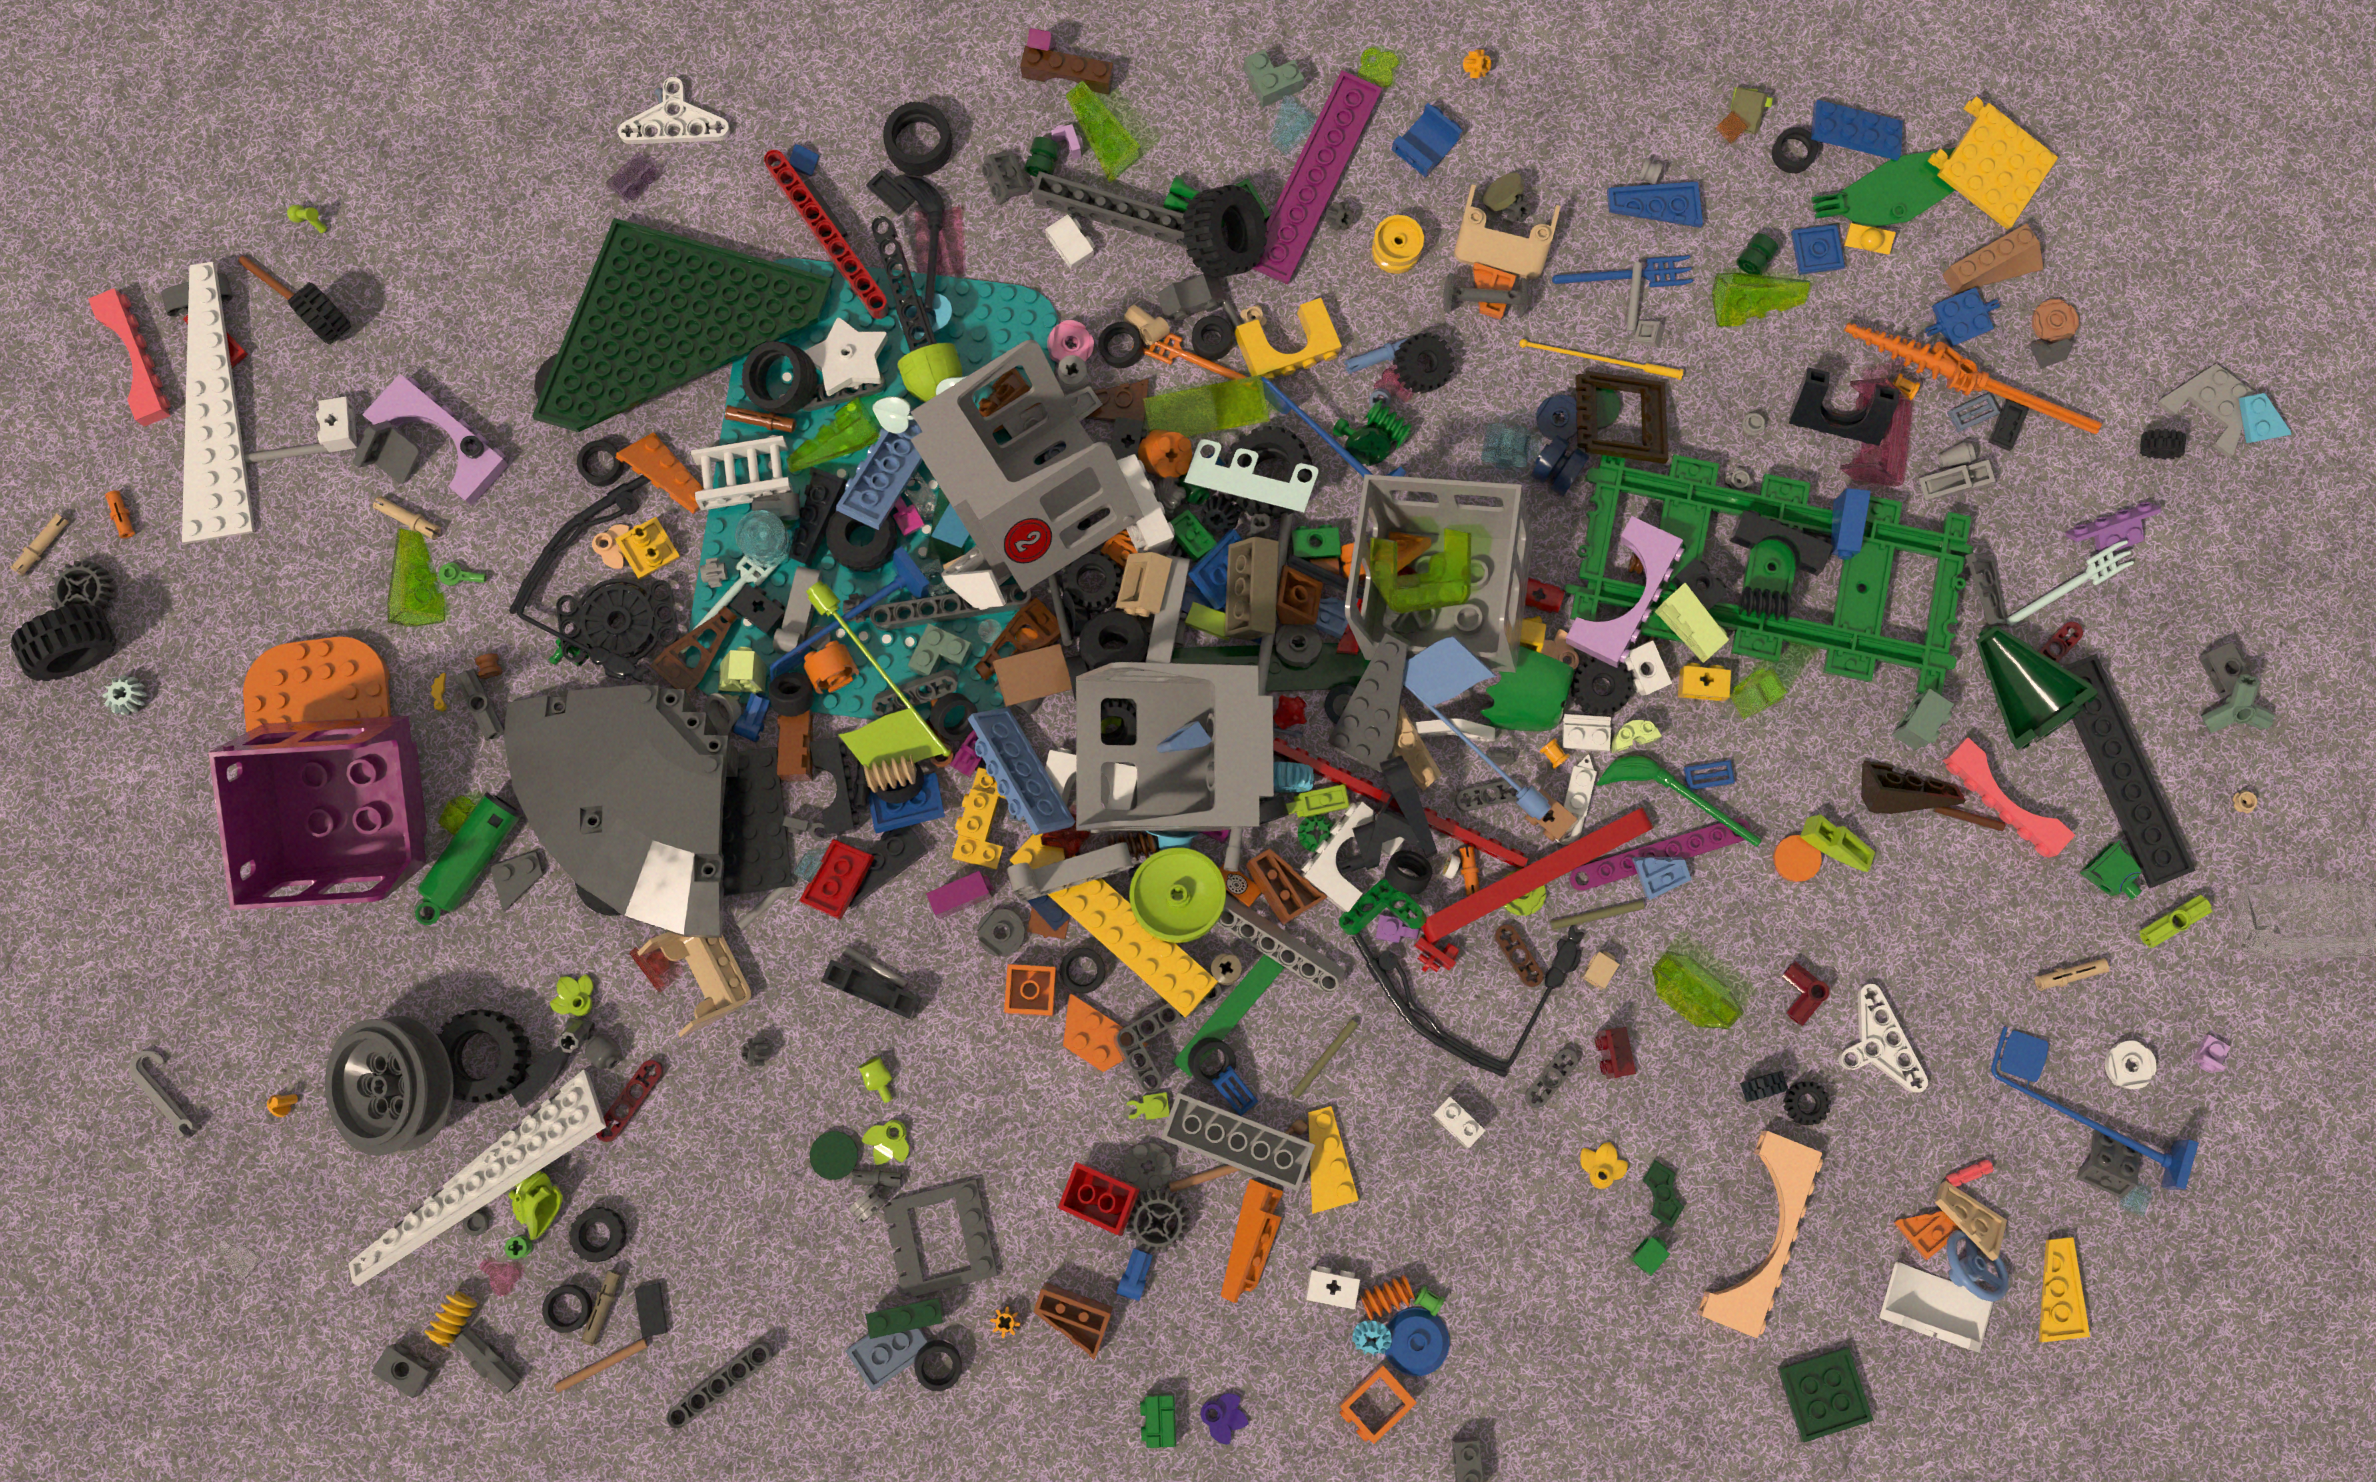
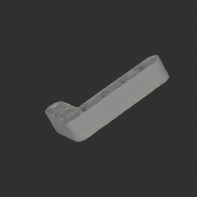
M1118 843L1037 869H1032L1028 863L1015 864L1008 867L1007 872L1013 893L1021 901H1026L1128 870L1133 867L1127 843Z

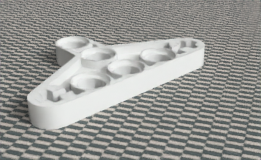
M669 77L663 83V102L623 122L618 128V134L626 144L721 141L730 135V127L725 119L686 103L685 88L682 81L677 77ZM678 84L680 89L677 93H669V86ZM672 105L680 107V111L675 115L668 113ZM707 123H709V127H710L709 132H710V134H708V129H707V127H706V124H707ZM696 125L703 127V131L699 135L691 133V129ZM718 125H722L724 128L721 129V133H717L715 130L718 129ZM638 126H641L642 137L638 134L640 132ZM674 126L681 129L680 133L676 136H671L668 133L669 129ZM651 127L658 129V133L654 137L646 135V131ZM631 128L635 133H631L630 137H627L625 133Z
M1875 984L1863 985L1858 991L1859 1042L1840 1052L1839 1064L1846 1070H1855L1871 1062L1908 1091L1913 1093L1923 1092L1928 1086L1927 1076L1881 989ZM1867 988L1869 991L1875 992V995L1872 996L1874 1002H1881L1882 1004L1881 1006L1874 1007L1871 1011L1868 1006H1872L1874 1003L1871 999L1865 998ZM1878 1010H1883L1887 1014V1020L1884 1023L1877 1022L1875 1018V1013ZM1890 1031L1898 1035V1042L1895 1045L1887 1042L1886 1037ZM1868 1042H1873L1877 1045V1052L1873 1056L1866 1052L1865 1047ZM1848 1052H1852L1856 1056V1063L1853 1066L1845 1063L1844 1057ZM1901 1053L1907 1054L1910 1058V1063L1906 1067L1901 1066L1898 1062V1057ZM1915 1067L1916 1071L1911 1072L1915 1078H1920L1919 1088L1911 1086L1910 1082L1913 1081L1911 1074L1908 1073L1904 1076L1902 1071H1908Z

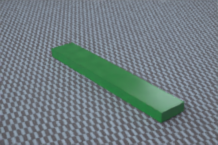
M1264 954L1172 1062L1191 1078L1192 1073L1188 1067V1055L1191 1048L1204 1038L1215 1037L1223 1040L1284 967ZM1215 1048L1207 1050L1202 1055L1199 1067L1215 1050Z

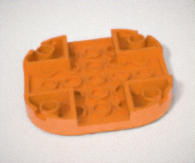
M330 637L292 642L270 648L254 661L245 677L243 699L246 732L266 723L391 717L388 680H391L386 662L373 648L357 639L349 637Z

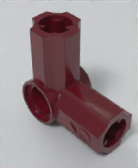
M1793 961L1781 977L1801 994L1786 1011V1014L1794 1022L1803 1026L1821 1003L1829 997L1830 990L1826 983L1819 981L1799 963ZM1814 985L1819 986L1822 990V996L1819 999L1812 996L1811 989Z

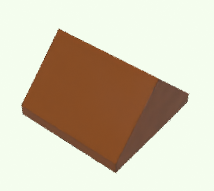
M1287 565L1282 566L1277 593L1276 610L1281 624L1314 625L1317 622L1323 583Z

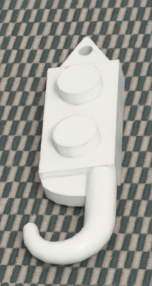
M1589 754L1577 766L1572 767L1563 807L1572 813L1579 822L1572 829L1570 837L1564 838L1562 842L1556 839L1562 845H1569L1579 840L1582 833L1597 773L1593 769Z

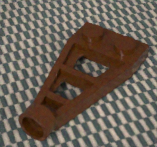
M1035 597L1031 600L1030 604L1022 607L1015 614L982 657L981 661L974 666L975 670L985 681L996 673L993 661L1002 659L997 652L1008 641L1017 649L1011 656L1049 647L1061 637L1057 618ZM1028 624L1038 634L1036 640L1022 645L1015 639V635L1022 625Z
M723 606L718 611V614L665 648L652 662L650 667L675 689H685L686 693L689 694L702 680L729 627L738 617L726 606ZM722 616L728 623H722L720 617ZM706 629H712L717 635L709 648H704L697 641V637ZM688 646H695L701 651V659L693 669H689L678 659V653Z

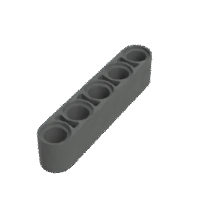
M760 1342L749 1348L673 1406L666 1415L668 1425L674 1429H680L688 1425L769 1363L773 1357L772 1347L768 1343ZM757 1348H762L766 1352L764 1361L756 1358L755 1351ZM737 1363L745 1366L746 1373L744 1376L736 1374L735 1366ZM717 1379H722L726 1384L723 1392L718 1391L715 1387ZM697 1394L704 1396V1407H699L695 1403ZM676 1410H681L684 1412V1422H678L676 1420Z

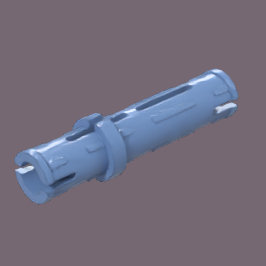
M1409 338L1392 344L1386 343L1379 349L1345 360L1344 364L1348 365L1345 367L1348 374H1352L1386 360L1393 361L1397 357L1394 355L1395 351L1400 349L1398 346Z

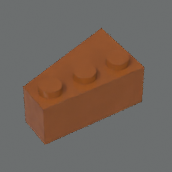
M809 709L804 714L795 717L778 715L777 726L780 729V734L777 739V775L784 782L813 781V759L810 742H813L812 710Z
M1044 1282L1033 1312L1055 1330L1063 1333L1074 1345H1078L1089 1354V1357L1095 1360L1113 1307Z

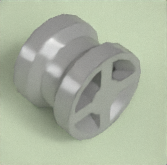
M1646 158L1638 180H1647L1651 185H1655L1663 164L1652 163L1650 159Z

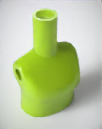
M875 1057L861 1064L858 1070L862 1074L867 1090H878L884 1103L891 1101L893 1098L886 1085L892 1080V1076L884 1066L881 1057Z

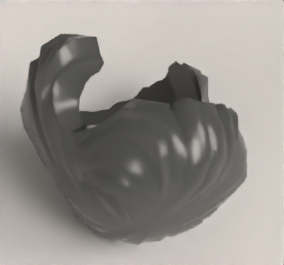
M1172 476L1162 477L1154 484L1156 500L1162 503L1165 510V519L1170 521L1186 510L1190 511V505L1186 502L1177 506L1182 498L1186 497V491L1184 487L1177 486L1180 480Z
M1400 588L1394 590L1388 596L1382 620L1386 629L1397 634H1408L1421 631L1426 627L1427 623L1419 615L1422 608L1421 599L1415 591Z

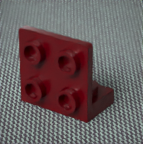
M1627 1027L1597 1031L1598 1036L1594 1040L1597 1051H1601L1602 1060L1599 1061L1602 1075H1606V1079H1613L1636 1074Z

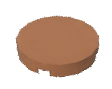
M2049 299L2042 302L2032 315V328L2035 334L2042 341L2050 344L2067 338L2069 340L2079 326V319L2075 308L2064 303L2065 301L2061 299Z

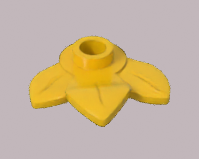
M1611 1142L1602 1144L1596 1152L1583 1148L1580 1154L1582 1168L1589 1173L1590 1182L1598 1189L1610 1187L1614 1180L1621 1179L1627 1172L1628 1162L1617 1160V1151ZM1598 1173H1604L1606 1175V1179H1600Z

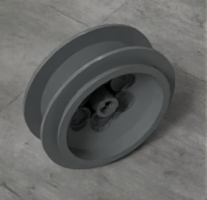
M392 1016L383 1020L368 1019L359 1021L347 1028L333 1046L326 1067L325 1094L329 1113L334 1125L345 1141L356 1150L368 1155L382 1156L399 1150L418 1149L431 1142L443 1128L453 1099L452 1068L446 1049L439 1037L425 1023L409 1016Z

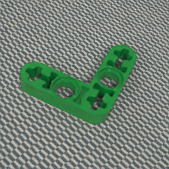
M1384 879L1365 893L1349 912H1344L1341 915L1339 925L1347 935L1357 934L1386 907L1411 929L1422 927L1427 918L1422 908L1406 893L1394 889L1387 879ZM1399 900L1406 901L1402 907L1395 908V904ZM1369 903L1374 904L1371 910L1363 911L1365 905ZM1410 910L1417 918L1410 917L1408 914Z

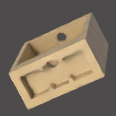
M1155 552L1128 554L1115 608L1135 617L1137 615L1149 617V614H1159L1172 559Z

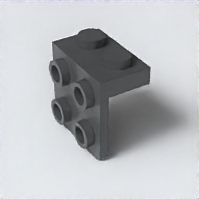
M388 421L369 425L365 429L364 438L355 450L356 455L352 463L358 468L375 464L398 483L403 484L407 482L420 455L421 448Z

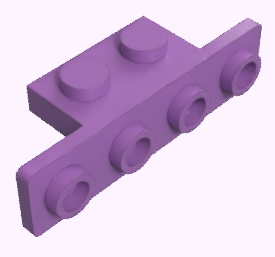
M2141 502L2137 504V507L2119 510L2116 514L2108 517L2096 518L2094 522L2089 524L2076 525L2072 530L2065 533L2066 537L2076 542L2094 537L2097 553L2115 543L2128 541V544L2114 550L2117 551L2144 541L2141 520L2159 514L2162 511L2161 507L2151 502Z

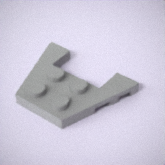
M2215 364L2160 399L2156 404L2174 416L2187 399L2225 427L2212 446L2230 458L2235 453L2243 427L2239 398L2252 396L2254 391L2222 367Z

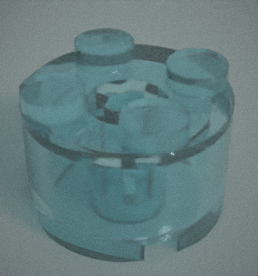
M1506 423L1488 425L1484 436L1481 460L1494 463L1497 469L1509 470L1510 466L1526 467L1531 443V432L1517 425H1514V429L1506 428Z

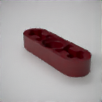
M2068 622L2062 625L2037 652L2058 663L2082 638L2083 629L2081 625L2076 622ZM2074 629V636L2064 641L2062 638L2068 634V630ZM2051 643H2056L2060 646L2061 652L2059 655H2054L2050 652L2049 647Z

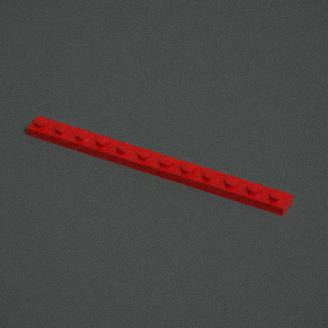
M1275 737L1273 740V754L1292 763L1309 765L1313 768V773L1336 784H1345L1347 789L1379 803L1384 787L1380 790L1372 786L1373 782L1360 777L1359 780L1351 776L1352 773L1344 768L1339 767L1337 770L1331 767V763L1323 758L1318 757L1316 760L1308 756L1309 752L1299 747H1296V749L1287 746L1288 743L1280 738ZM1393 797L1388 808L1403 814ZM1424 808L1430 828L1474 847L1518 869L1525 867L1528 859L1523 857V852L1515 848L1508 850L1502 847L1500 841L1493 838L1487 840L1480 837L1481 833L1472 828L1465 830L1459 827V822L1451 818L1444 820L1437 816L1438 813L1436 811Z

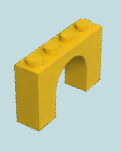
M1322 298L1300 305L1297 315L1307 337V346L1294 354H1284L1273 349L1268 343L1258 319L1237 326L1234 336L1253 381L1259 376L1272 381L1276 376L1282 374L1283 376L1293 374L1296 369L1302 367L1308 369L1315 366L1319 361L1325 360V362H1328L1338 357L1342 345Z

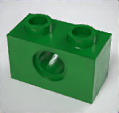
M1321 525L1319 529H1310L1308 526L1297 527L1296 530H1292V555L1308 562L1309 559L1338 557V560L1340 559L1339 527L1333 528V525ZM1311 539H1318L1322 545L1320 547H1313L1309 541Z

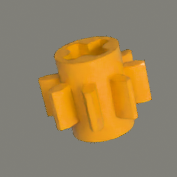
M1484 50L1469 51V55L1463 61L1465 72L1470 73V78L1485 77L1491 68L1490 57L1484 55Z
M1009 1306L1006 1307L1003 1313L1000 1309H996L998 1317L990 1319L991 1322L996 1323L993 1332L1001 1331L1002 1338L1009 1331L1012 1335H1015L1013 1327L1021 1325V1322L1015 1320L1019 1312L1010 1313ZM1001 1316H1003L1005 1319L1008 1317L1011 1318V1322L1009 1323L1010 1328H1008L1006 1325L1003 1327L1000 1326V1323L1002 1321Z

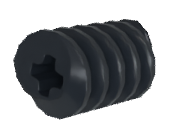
M1746 586L1739 600V615H1741L1743 609L1746 610L1747 617L1751 616L1752 611L1756 612V618H1759L1762 612H1765L1766 619H1769L1771 614L1774 613L1775 620L1778 621L1782 614L1784 615V621L1788 622L1792 601L1789 593L1786 591L1780 595L1778 590H1774L1771 594L1769 589L1761 592L1760 588H1755L1752 591L1751 587Z

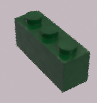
M942 1297L865 1314L870 1339L946 1322Z

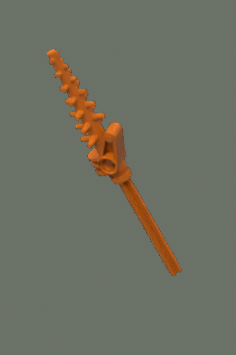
M1847 323L1844 331L1852 334L1855 339L1865 340L1867 346L1871 344L1878 346L1880 353L1884 350L1892 352V360H1895L1898 356L1905 358L1903 364L1905 367L1910 365L1911 362L1918 364L1916 369L1918 374L1927 368L1932 370V379L1934 380L1937 379L1938 374L1947 378L1946 387L1948 389L1954 387L1956 392L1962 390V394L1968 396L1974 390L1977 392L1986 390L2093 434H2097L2102 426L2101 422L1989 378V373L1985 371L1979 372L1973 361L1965 359L1943 342H1937L1931 351L1928 352L1931 346L1928 343L1921 349L1920 342L1916 343L1915 340H1911L1907 344L1906 338L1900 342V336L1894 338L1890 334L1888 337H1885L1886 332L1880 334L1879 331H1875L1874 333L1871 332V328H1860L1856 324L1852 325L1851 323Z

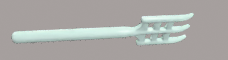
M764 534L735 566L737 570L741 571V578L732 585L695 628L718 614V611L723 606H727L746 583L754 582L755 585L760 586L782 561L786 551H783L772 563L767 560L777 544L774 542L761 555L757 550L762 546L767 537ZM753 555L759 558L756 563L750 559ZM746 563L752 566L749 570L743 567ZM763 563L768 566L765 571L760 567ZM756 570L761 574L758 579L753 575ZM690 646L686 647L679 653H685L690 648Z
M2128 541L2115 543L2086 561L2088 567L2085 573L2076 576L2006 619L2007 625L2013 626L2083 584L2088 579H2093V584L2098 585L2126 567L2133 565V561L2120 564L2117 567L2115 563L2119 559L2131 554L2130 551L2122 552L2115 556L2112 553L2117 548L2128 544ZM2104 556H2107V561H2104ZM2096 561H2098V564H2099L2097 567L2095 566V563H2094V562H2096ZM2099 571H2101L2102 576L2100 577L2098 576Z

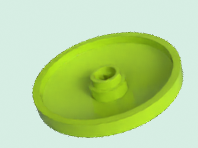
M1169 848L1151 855L1139 866L1130 885L1129 897L1132 912L1139 925L1147 933L1162 941L1183 943L1202 937L1217 924L1225 908L1226 888L1220 870L1207 856L1188 848Z

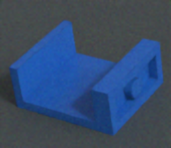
M1427 103L1423 114L1403 137L1398 135L1393 141L1391 150L1426 178L1460 140L1463 130L1456 121L1445 117L1438 107Z

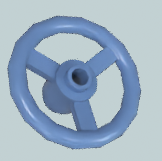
M1961 1229L1953 1231L1947 1239L1946 1253L1951 1266L1949 1276L1952 1282L1959 1287L1965 1286L1969 1292L1982 1300L1994 1302L2003 1299L2009 1289V1277L2001 1257L1999 1256L1992 1261L1998 1275L1997 1277L1987 1271L1985 1260L1977 1255V1245ZM1964 1238L1967 1256L1959 1261L1957 1243L1960 1239ZM1983 1279L1997 1289L1990 1292L1982 1289L1974 1282Z

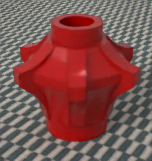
M1282 694L1279 697V705L1275 711L1276 713L1273 715V720L1283 730L1295 724H1305L1307 720L1304 708L1307 704L1299 696L1289 698Z

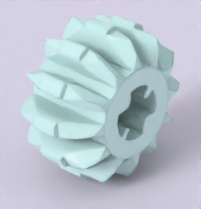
M120 675L119 679L111 678L112 685H104L108 689V692L102 694L107 699L104 704L106 707L111 708L113 713L129 715L130 711L138 712L137 705H145L143 701H140L141 698L147 696L145 692H142L145 686L142 683H138L139 680L135 677Z

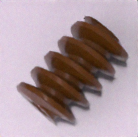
M1130 831L1127 834V839L1123 837L1122 833H1119L1117 840L1114 839L1112 834H1109V846L1127 843L1130 856L1134 855L1137 861L1140 860L1141 853L1147 859L1150 857L1151 852L1153 854L1158 852L1156 837L1146 832V835L1143 836L1141 831H1137L1136 838H1134Z

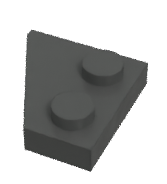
M536 851L490 866L502 910H508L520 896H523L529 890L533 883H536L544 875L540 858Z

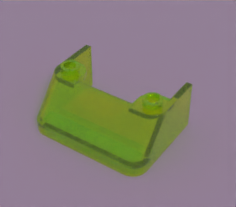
M1448 527L1444 528V551L1434 553L1431 556L1428 572L1397 576V542L1379 537H1370V575L1388 607L1394 612L1408 613L1466 603L1471 594V532Z

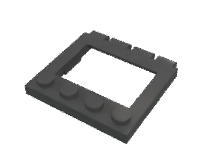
M977 1179L890 1200L891 1205L883 1207L886 1224L893 1222L896 1224V1227L887 1229L891 1248L901 1246V1251L893 1253L896 1271H906L907 1274L898 1277L901 1294L911 1292V1297L998 1276ZM955 1197L971 1269L962 1272L958 1270L923 1281L907 1209L944 1202L945 1199Z

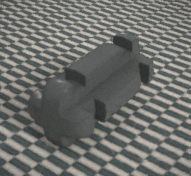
M1504 750L1486 751V756L1495 764L1506 765L1509 763V765H1512L1514 763L1515 755L1513 751H1510V753Z

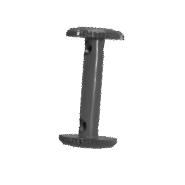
M1449 273L1444 284L1443 308L1446 314H1450L1452 300L1516 304L1517 317L1522 318L1527 307L1528 282L1525 278L1521 277L1518 291L1453 287V273Z

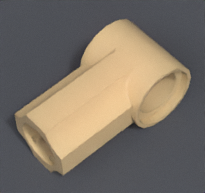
M1130 306L1124 314V321L1135 327L1141 339L1147 345L1151 346L1170 332L1167 322L1162 317L1153 318L1139 306Z

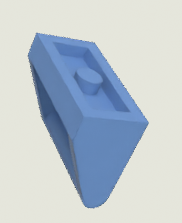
M1196 721L1185 724L1157 745V751L1165 753L1204 747L1212 740L1200 723Z

